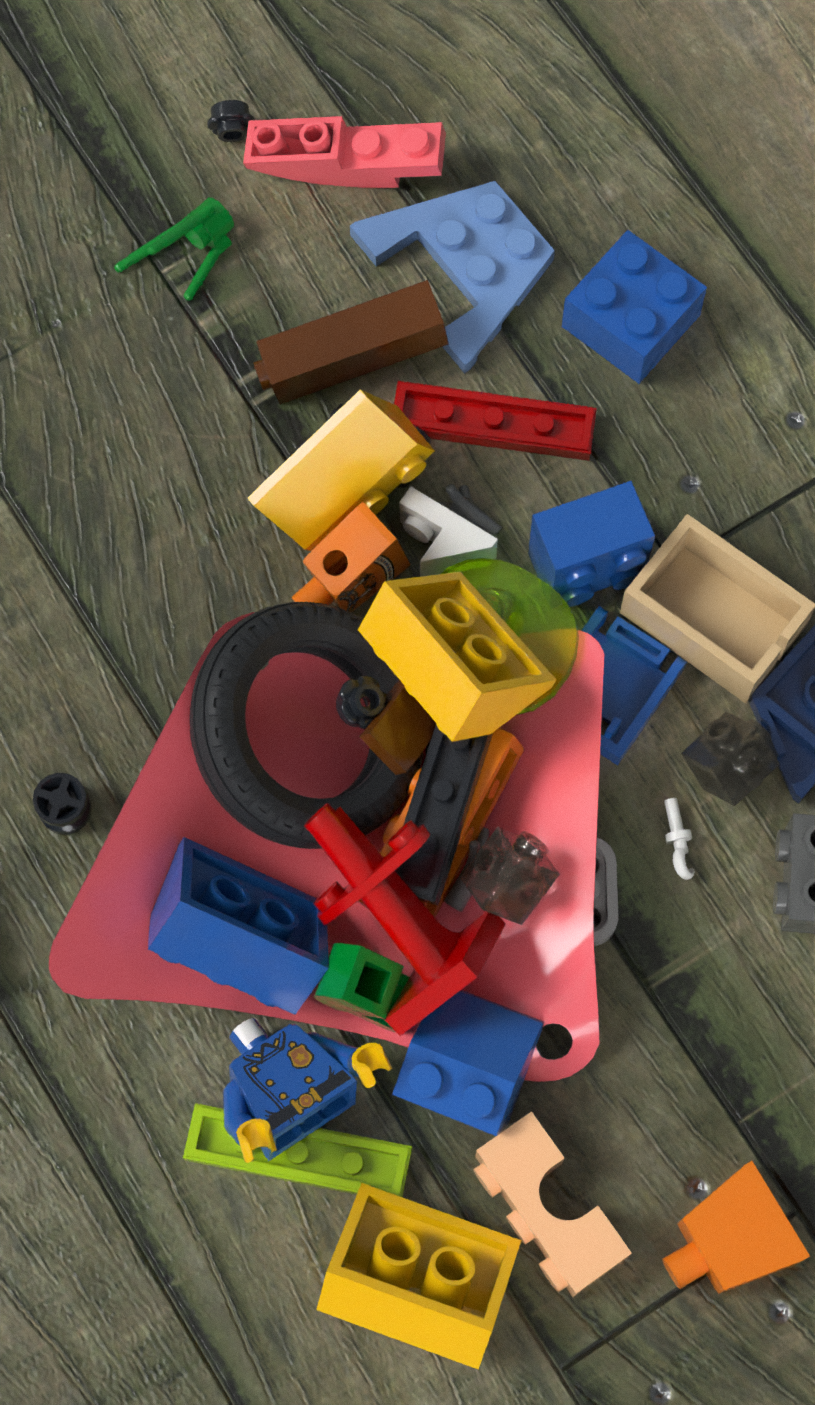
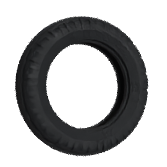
M290 602L264 608L242 619L230 628L211 649L198 673L192 693L190 706L191 742L197 765L210 791L221 806L247 829L265 839L290 847L322 849L304 825L327 803L334 810L341 807L365 836L376 830L398 810L407 798L410 783L416 772L421 768L424 756L423 750L406 773L395 775L369 748L365 765L352 785L338 796L326 799L305 797L284 788L264 770L257 760L250 745L246 729V702L249 690L258 672L274 656L298 652L321 657L341 669L350 679L356 681L361 676L375 679L380 684V690L386 694L399 681V678L375 654L373 647L358 631L363 619L335 606L314 602ZM363 698L364 703L367 707L368 702L365 698Z

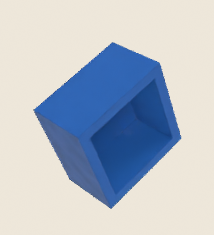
M627 230L565 298L562 327L640 384L701 315L707 287Z
M629 481L533 514L528 555L550 608L563 603L566 607H573L588 601L594 596V592L611 586H613L614 590L628 588L649 562L655 534L633 483Z

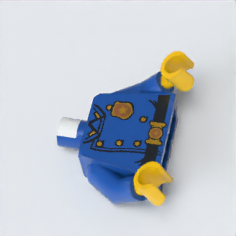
M255 1018L248 1019L239 1024L229 1037L241 1053V1056L234 1059L229 1065L230 1082L223 1090L224 1128L241 1147L246 1163L254 1161L252 1150L258 1147L261 1148L265 1157L270 1161L355 1105L357 1080L353 1076L359 1077L366 1088H371L376 1084L372 1071L380 1068L390 1071L392 1066L383 1047L377 1043H367L357 1048L315 1032L306 1033L295 1024H289L269 1037Z

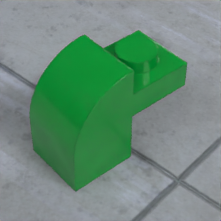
M334 943L329 954V969L319 981L314 998L332 1009L351 1013L388 1031L395 1032L385 1019L410 977L402 973L403 965L363 946Z

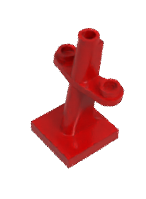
M327 803L305 823L304 827L319 843L348 881L349 885L343 888L338 881L330 885L314 902V905L319 910L317 917L323 925H327L361 899L412 965L414 971L385 1019L393 1030L401 1036L479 976L506 923L490 908L461 932H453L442 926L395 872L430 837L431 834L423 824L418 827L410 820L389 839L387 844L392 850L383 857L341 807L334 810Z

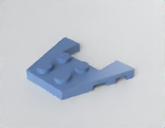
M496 181L356 221L350 225V236L376 267L418 240L473 305V309L445 327L449 345L443 346V348L464 374L473 367L477 361V356L489 341L492 342L501 330L502 323L514 307L521 304L554 260L555 250Z

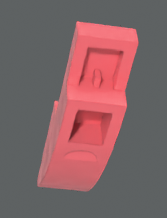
M342 116L250 120L248 122L243 164L250 170L307 183L358 188H399L400 177L442 176L446 132L442 122L347 127Z

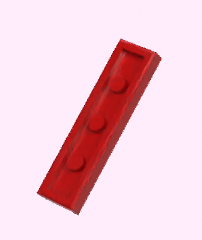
M405 381L397 382L394 405L398 406L410 422L423 430L430 439L590 460L597 411L595 407Z

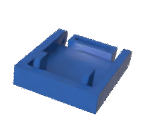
M599 606L581 631L592 635L600 643L604 652L602 720L610 725L604 735L601 734L600 755L618 766L685 669L687 661L678 656L666 674L659 669L668 657L670 649L618 616L605 636L599 632V629L604 625L609 612Z

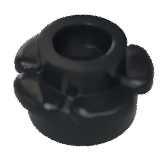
M225 100L211 107V118L207 121V127L212 130L213 134L218 135L221 141L236 142L243 140L247 136L248 122L255 120V118L249 113L247 103L239 100Z
M361 676L356 681L350 679L342 685L336 699V709L340 718L346 724L366 729L388 703V697L385 692L380 690L378 681L368 676ZM362 697L367 700V707L362 706L360 702Z

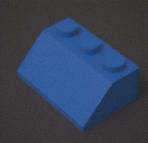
M186 837L182 839L150 915L148 950L157 953L161 958L170 963H180L207 975L209 979L217 984L234 987L254 996L258 1001L267 1006L279 1007L296 1015L329 969L328 927L323 925L317 917L319 910L314 905L317 898Z

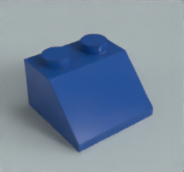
M460 990L421 1020L409 1044L392 1095L497 1136L509 1124L545 1022Z

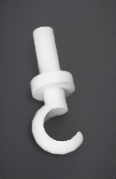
M670 798L664 800L671 831L665 835L666 844L674 845L673 865L677 874L681 878L689 880L694 876L695 871L693 868H687L685 854L689 853L686 841L692 839V833L690 829L683 828L677 798Z

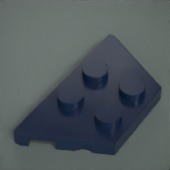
M815 625L755 690L748 701L792 799L798 804L815 787Z

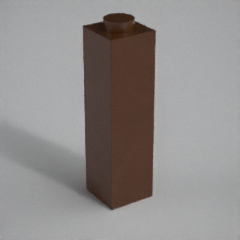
M428 280L258 340L256 343L262 359L253 362L263 391L273 388L280 405L449 345L433 292Z

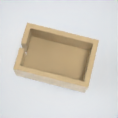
M687 514L625 590L620 614L747 704L751 695L772 672L777 660L780 661L806 628L815 609V603Z

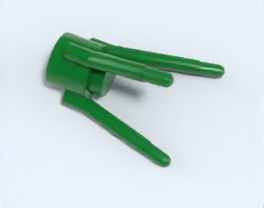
M208 197L180 222L116 263L114 269L120 273L149 254H157L185 235L198 249H204L206 246L211 247V250L184 293V298L190 301L203 284L219 256L232 245L231 240L226 234L234 228L233 218L219 201Z

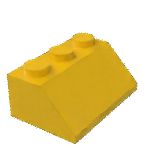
M360 389L266 479L248 499L254 507L302 548L312 551L360 503L364 502L375 515L379 513L389 501L387 496L399 484L408 483L415 479L425 469V460L435 450L398 406Z
M461 572L384 581L358 629L373 647L375 654L389 666L404 684L407 692L416 698L436 722L438 729L447 735L452 742L492 734L551 689L556 682V678Z
M361 1183L328 1266L316 1310L479 1369L521 1240Z

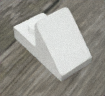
M410 487L399 502L400 522L403 524L404 530L416 540L423 543H428L429 540L433 542L420 561V577L464 572L488 567L493 564L497 556V538L415 488Z

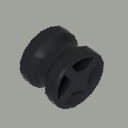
M68 773L48 775L38 783L34 790L33 805L35 811L46 828L56 834L69 835L76 833L87 824L91 817L92 805L84 786L76 777ZM68 807L73 808V810L69 809L68 811L63 812L61 816H59L62 810H65Z

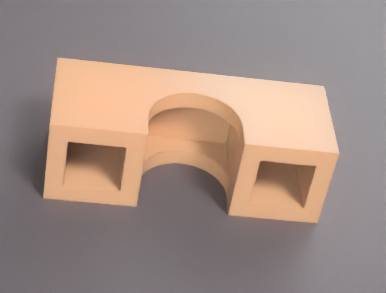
M532 1111L476 1150L475 1157L480 1165L473 1169L474 1173L492 1198L501 1193L513 1211L506 1216V1219L525 1245L533 1240L546 1259L539 1263V1266L558 1293L567 1288L572 1297L576 1296L632 1254L599 1206H596L587 1214L575 1220L558 1219L544 1208L539 1196L540 1183L549 1173L562 1165L564 1156Z

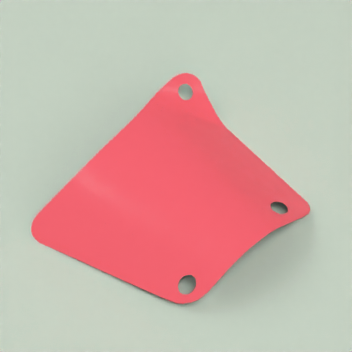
M255 612L239 616L225 623L213 635L170 714L52 943L49 955L51 977L63 992L84 999L138 1000L232 1010L340 1029L386 1040L408 1048L420 1022L399 1036L396 1032L388 1031L351 1013L332 1009L314 998L318 984L296 1015L279 1007L267 1006L258 1001L254 996L234 987L217 984L209 979L207 975L180 963H170L161 958L157 953L148 950L150 915L178 845L184 837L315 898H318L336 881L343 888L349 885L348 881L323 849H304L282 845L265 839L240 824L216 800L199 770L190 735V706L194 685L207 655L217 641L235 624ZM557 630L517 635L556 678V682L546 693L499 727L513 734L524 748L517 765L484 825L490 831L485 864L505 861L508 865V871L491 875L482 881L462 912L443 902L435 917L448 930L461 932L492 908L506 925L479 976L462 990L544 1021L543 1027L549 1024H560L570 1032L573 1040L572 1046L568 1054L562 1058L555 1060L543 1058L537 1051V1047L535 1048L524 1079L526 1081L545 1082L570 1077L583 1069L593 1059L600 1044L593 915L604 652L600 643L592 635L581 630ZM293 652L276 655L269 660L268 665L258 672L247 697L245 712L246 729L250 745L257 760L277 783L305 797L317 799L334 798L349 788L357 779L367 760L369 747L359 737L365 729L346 724L340 718L336 709V699L340 689L350 678L331 662L307 653ZM361 698L360 702L362 706L366 707L363 698ZM425 747V750H424V752H423V755H424V756H423L421 768H422V766H423V763H424V760H425V757H426V747ZM409 794L398 810L384 824L366 835V838L379 853L385 845L383 843V835L388 823L395 815H401L410 798ZM465 861V863L463 864V866H462V868H461L459 874L461 873L463 867L465 866L466 861ZM358 901L327 924L328 957L334 943L359 945L403 965L402 973L409 977L414 971L412 965L373 914Z

